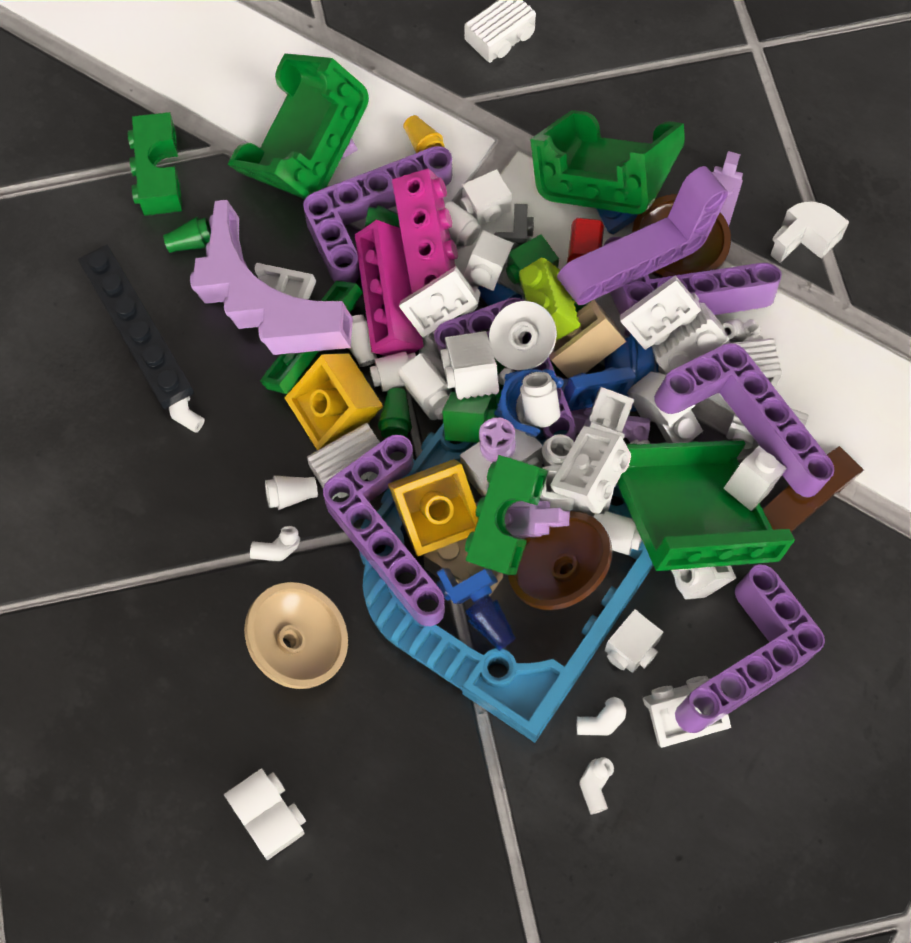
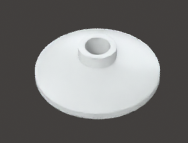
M530 301L515 302L502 309L493 320L489 332V341L496 360L503 366L516 371L533 369L541 365L553 351L557 337L556 325L551 314L541 305ZM531 333L532 337L529 343L523 344V336Z

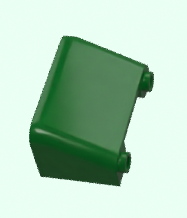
M284 53L277 66L275 80L278 87L287 96L260 148L252 143L238 145L227 165L240 174L306 199L308 195L327 188L367 108L369 95L365 86L333 58Z
M571 110L530 139L537 191L544 199L551 202L628 214H641L654 203L684 146V123L670 121L661 123L655 128L653 142L650 144L602 138L599 123L592 114Z

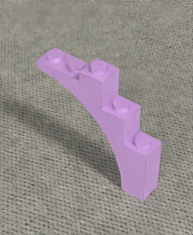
M228 200L215 201L213 215L209 219L211 236L210 242L206 245L207 257L195 259L194 272L190 275L191 287L205 304L224 302L226 315L231 318L238 329L259 327L260 340L266 344L273 355L351 348L353 318L342 301H312L292 297L271 288L254 276L243 258L239 241L238 215Z

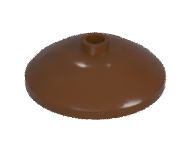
M678 194L665 195L655 199L650 208L637 215L632 233L667 218ZM719 213L707 240L697 251L651 274L658 278L719 269L725 262L731 245L729 225L722 213Z
M570 511L569 526L549 527V535L522 538L527 540L517 574L508 575V579L517 596L534 608L556 610L572 606L589 596L605 578L612 560L610 536L603 525L594 517L582 512Z

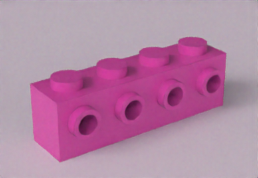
M429 168L392 179L412 294L456 266L454 259L458 258L456 244L450 238L449 228H452V218L444 205L443 197L447 196L446 186L443 179L436 176Z
M375 220L355 234L371 352L383 356L404 351L407 354L414 353L422 349L424 345L422 336L399 307L400 301L412 294L401 229Z

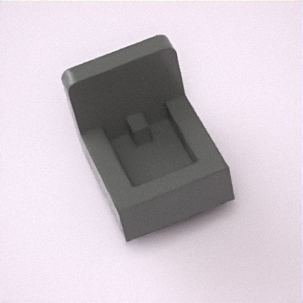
M514 204L513 232L494 233V235L514 243L511 250L526 243L527 236L533 237L534 217H527L528 204Z

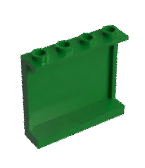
M744 440L692 441L686 443L662 442L659 444L633 443L626 445L631 453L630 463L627 470L621 474L617 485L656 571L779 562L794 543L795 539L790 529H772L760 503L750 511L723 489L740 465L737 457L746 445Z

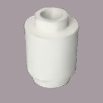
M453 201L447 202L444 205L452 218V228H449L450 238L457 246L463 245L466 247L472 245L481 232V226L477 224V219Z
M404 351L374 359L375 366L369 367L374 387L381 386L382 392L392 388L404 387L405 383L399 377V370L416 357L415 352L407 354Z
M534 372L527 375L523 379V385L520 388L525 420L527 423L539 428L548 427L557 421L561 415L556 383L545 372Z
M608 511L604 514L595 513L594 518L603 525L610 536L613 551L630 555L632 549L639 550L642 539L632 518Z

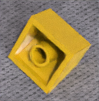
M349 353L321 355L285 397V400L317 451L368 423L383 407Z
M453 459L388 483L399 517L417 556L468 538L472 531L475 532L479 519L476 517L477 506L463 466L457 460Z

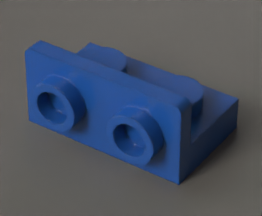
M631 366L618 369L612 367L602 372L591 374L579 373L568 379H563L564 385L561 389L570 411L593 407L600 387L626 396L636 376Z

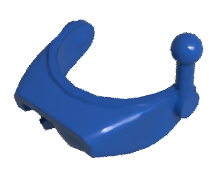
M527 369L505 374L504 387L494 415L497 418L508 420L515 429L526 432V435L537 437L541 430L522 424L519 421L516 404L521 393L520 388L523 385V379L531 373H548L552 380L555 381L557 389L564 385L562 377H556L554 375L555 372L549 369H543V371Z

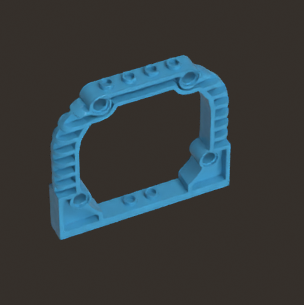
M443 423L436 433L431 432L426 437L421 446L423 451L416 460L413 459V468L404 477L453 459L460 462V454L477 443H450L448 440H445ZM541 430L540 434L535 438L543 446L546 440ZM558 430L553 435H565L568 431ZM616 483L612 496L619 497L623 504L619 506L610 504L608 512L632 518ZM388 488L381 500L383 505L377 513L405 546L403 536L406 530L399 517L391 491ZM365 519L361 529L367 528L371 521ZM641 541L639 550L632 549L629 555L636 562L618 589L611 586L601 602V605L605 606L599 617L592 615L581 632L586 635L564 667L554 659L535 663H516L514 656L509 651L498 648L492 649L483 655L437 625L424 626L419 624L359 551L361 560L365 565L363 572L364 598L370 617L379 631L396 647L462 690L464 696L534 743L653 567L645 545ZM385 545V550L377 555L387 556L393 551V548ZM493 664H502L507 668L508 673L501 678H496L489 673L488 669Z

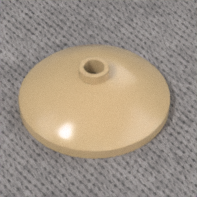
M287 582L277 584L261 593L248 610L244 629L246 645L255 664L271 680L289 688L308 689L328 681L341 668L348 649L347 628L338 608L319 590L302 583ZM283 638L290 642V648L285 645Z

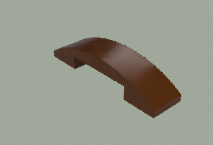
M838 446L827 454L834 465V474L815 496L803 497L797 494L789 485L763 509L772 529H790L792 533L793 530L837 492L840 493L862 474L864 469Z

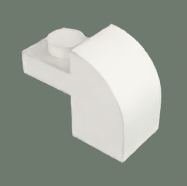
M803 202L796 204L787 210L781 228L774 235L772 241L775 244L770 255L781 263L802 243L818 257L822 258L842 239L849 221L834 209L822 203Z
M651 371L633 385L627 393L630 398L634 399L633 404L640 417L650 418V421L656 422L667 443H686L692 441L703 432L691 410L695 405L676 414H667L661 411L655 403L654 396L666 375Z
M600 387L584 426L621 435L622 439H624L625 434L622 431L634 399Z

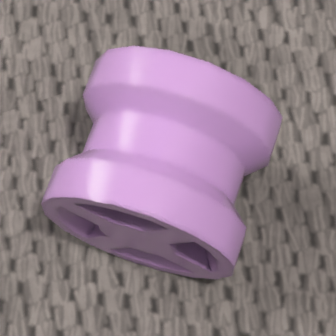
M491 418L482 424L479 429L482 456L490 462L497 461L498 455L511 458L516 450L515 429L513 425L503 418Z

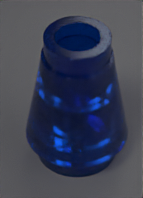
M489 594L465 611L470 618L468 622L495 646L498 651L516 639L498 600L493 601Z

